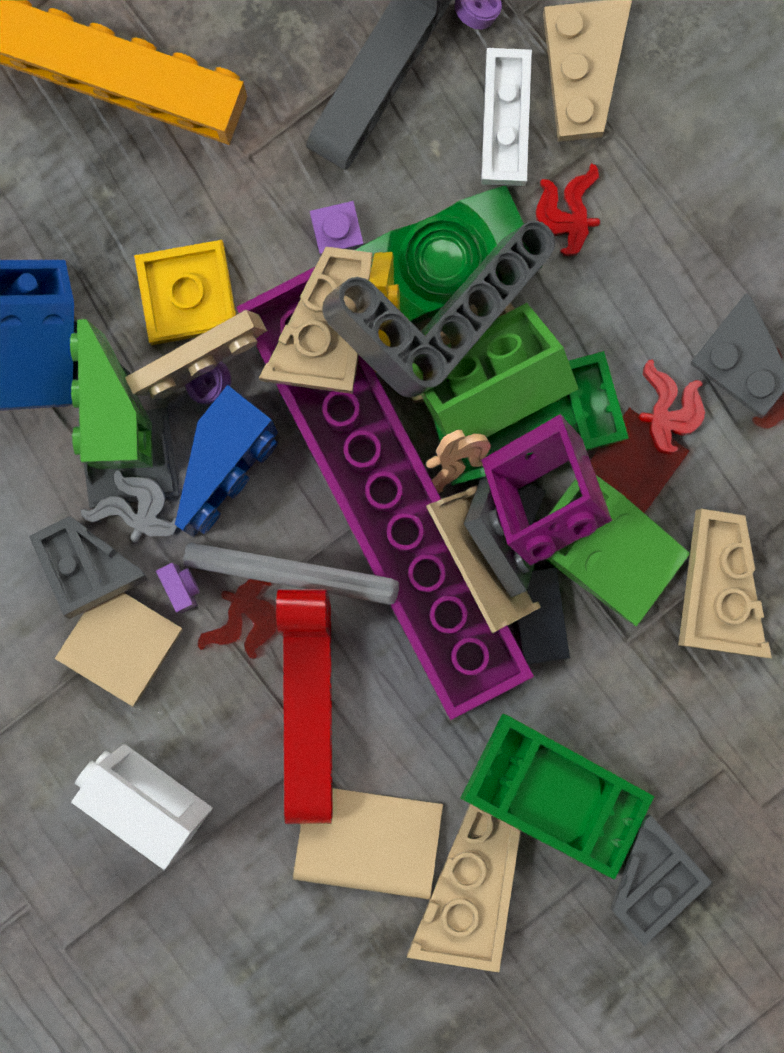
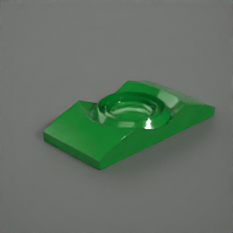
M505 185L459 200L422 221L391 230L357 248L355 251L370 252L373 258L374 254L378 252H393L394 285H399L400 312L414 325L436 315L497 244L507 235L524 225ZM523 242L524 248L530 253L528 246ZM496 271L497 278L504 284L503 277Z
M605 351L568 360L578 390L522 418L519 422L488 436L487 439L491 447L486 457L559 414L582 437L587 452L629 439ZM434 421L438 438L441 442L444 436ZM467 457L462 458L465 469L462 474L451 482V486L487 478L483 466H471Z
M502 713L460 799L615 880L655 796Z

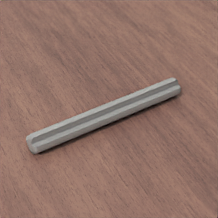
M192 542L186 545L183 557L184 565L195 569L303 589H326L330 594L389 605L396 602L399 591L398 581L392 578Z

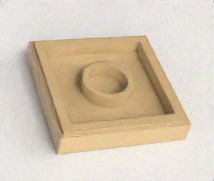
M123 592L85 611L55 659L127 704L135 707L183 629Z

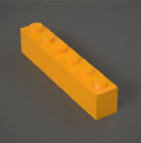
M0 0L1 65L230 145L248 97L244 82L240 80L236 73L221 67H216L212 71L198 66L199 63L194 58L183 53L175 52L173 56L157 51L153 44L140 38H132L131 42L116 37L111 29L98 23H90L89 27L74 22V19L69 14L55 8H49L48 12L32 7L28 0Z

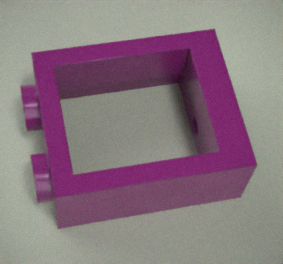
M561 414L481 459L507 544L530 566L540 560L551 557L556 551L580 538L591 535L596 529L612 521L582 437ZM570 460L582 497L529 526L518 489Z

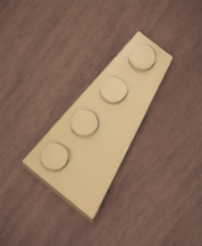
M469 804L410 945L407 958L492 972L500 971L520 830Z

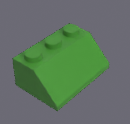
M525 303L498 317L448 376L437 386L422 393L421 396L443 436L456 430H462L465 437L471 434H483L488 437L509 425L519 422L522 418L539 409L559 401L562 397L578 390V386L564 347L529 304ZM413 363L414 374L420 380H423L422 370Z

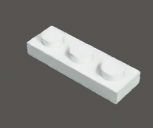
M487 48L481 184L526 186L532 50Z

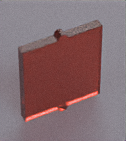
M629 407L623 415L629 439L599 448L590 461L595 475L623 494L645 513L690 451L672 438L671 444L677 446L678 450L672 455L660 453L655 447L649 432L651 423L641 421L639 414Z

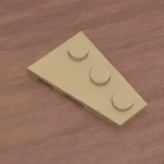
M325 247L300 296L301 299L288 325H285L269 362L266 363L259 376L260 381L353 394L358 353L327 323L322 312V306L326 296L349 278L361 277L369 281L373 258L372 253ZM344 296L348 309L357 313L354 301Z
M244 310L128 375L125 379L133 394L152 397V399H165L198 376L214 369L219 362L231 354L237 355L254 347L257 344L256 338L267 330L259 314Z

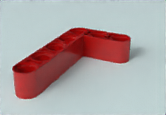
M278 589L276 598L277 631L283 637L285 824H332L331 599L326 589Z

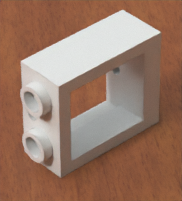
M123 744L112 753L105 750L96 762H89L75 781L80 790L71 802L163 870L186 847L213 809V807L126 744Z

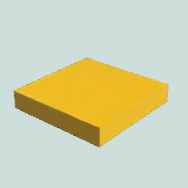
M223 240L134 255L148 340L151 345L198 337L237 315Z

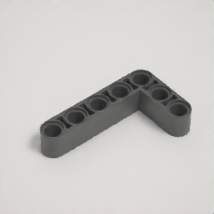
M391 0L314 125L306 143L308 149L344 170L351 166L441 20L451 0Z
M536 220L526 222L507 235L497 244L421 332L373 283L361 277L349 278L326 296L322 306L324 318L396 392L410 398L419 396L440 384L547 261L555 248L554 235L547 225ZM523 242L528 246L530 253L524 248ZM496 271L503 277L504 284L497 278ZM344 296L354 301L357 313L348 309ZM469 301L477 308L478 316L471 311ZM379 330L385 332L389 337L390 347L383 344L380 340ZM441 332L445 333L450 339L451 348L442 341ZM413 363L422 370L423 380H420L414 374Z

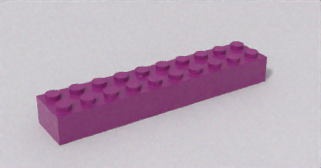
M315 267L236 307L239 313L248 310L259 314L267 331L256 338L257 344L255 346L265 365L269 362L285 325H288ZM358 354L353 394L275 383L374 575L398 581V596L396 602L390 606L448 718L452 720L534 677L508 626L492 633L426 506L441 500L373 368Z

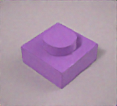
M353 201L310 211L320 257L325 247L356 250L364 245Z
M170 563L156 570L177 613L183 614L198 606L194 595L200 593L188 568L181 571L179 565Z

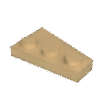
M603 0L544 7L543 19L558 142L603 136L632 0Z
M707 509L695 511L678 644L680 646L772 658L769 642H765L761 618H764L762 603L757 600L753 579L755 565L746 517L744 515Z

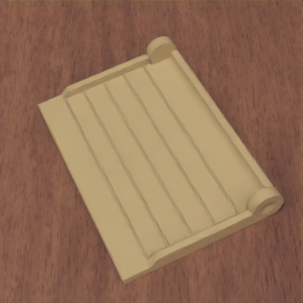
M474 486L464 492L431 503L426 507L492 633L541 608L538 601L532 602L527 591L514 597L509 596L465 527L464 521L478 487Z
M333 788L332 824H301L293 880L430 900L443 804Z

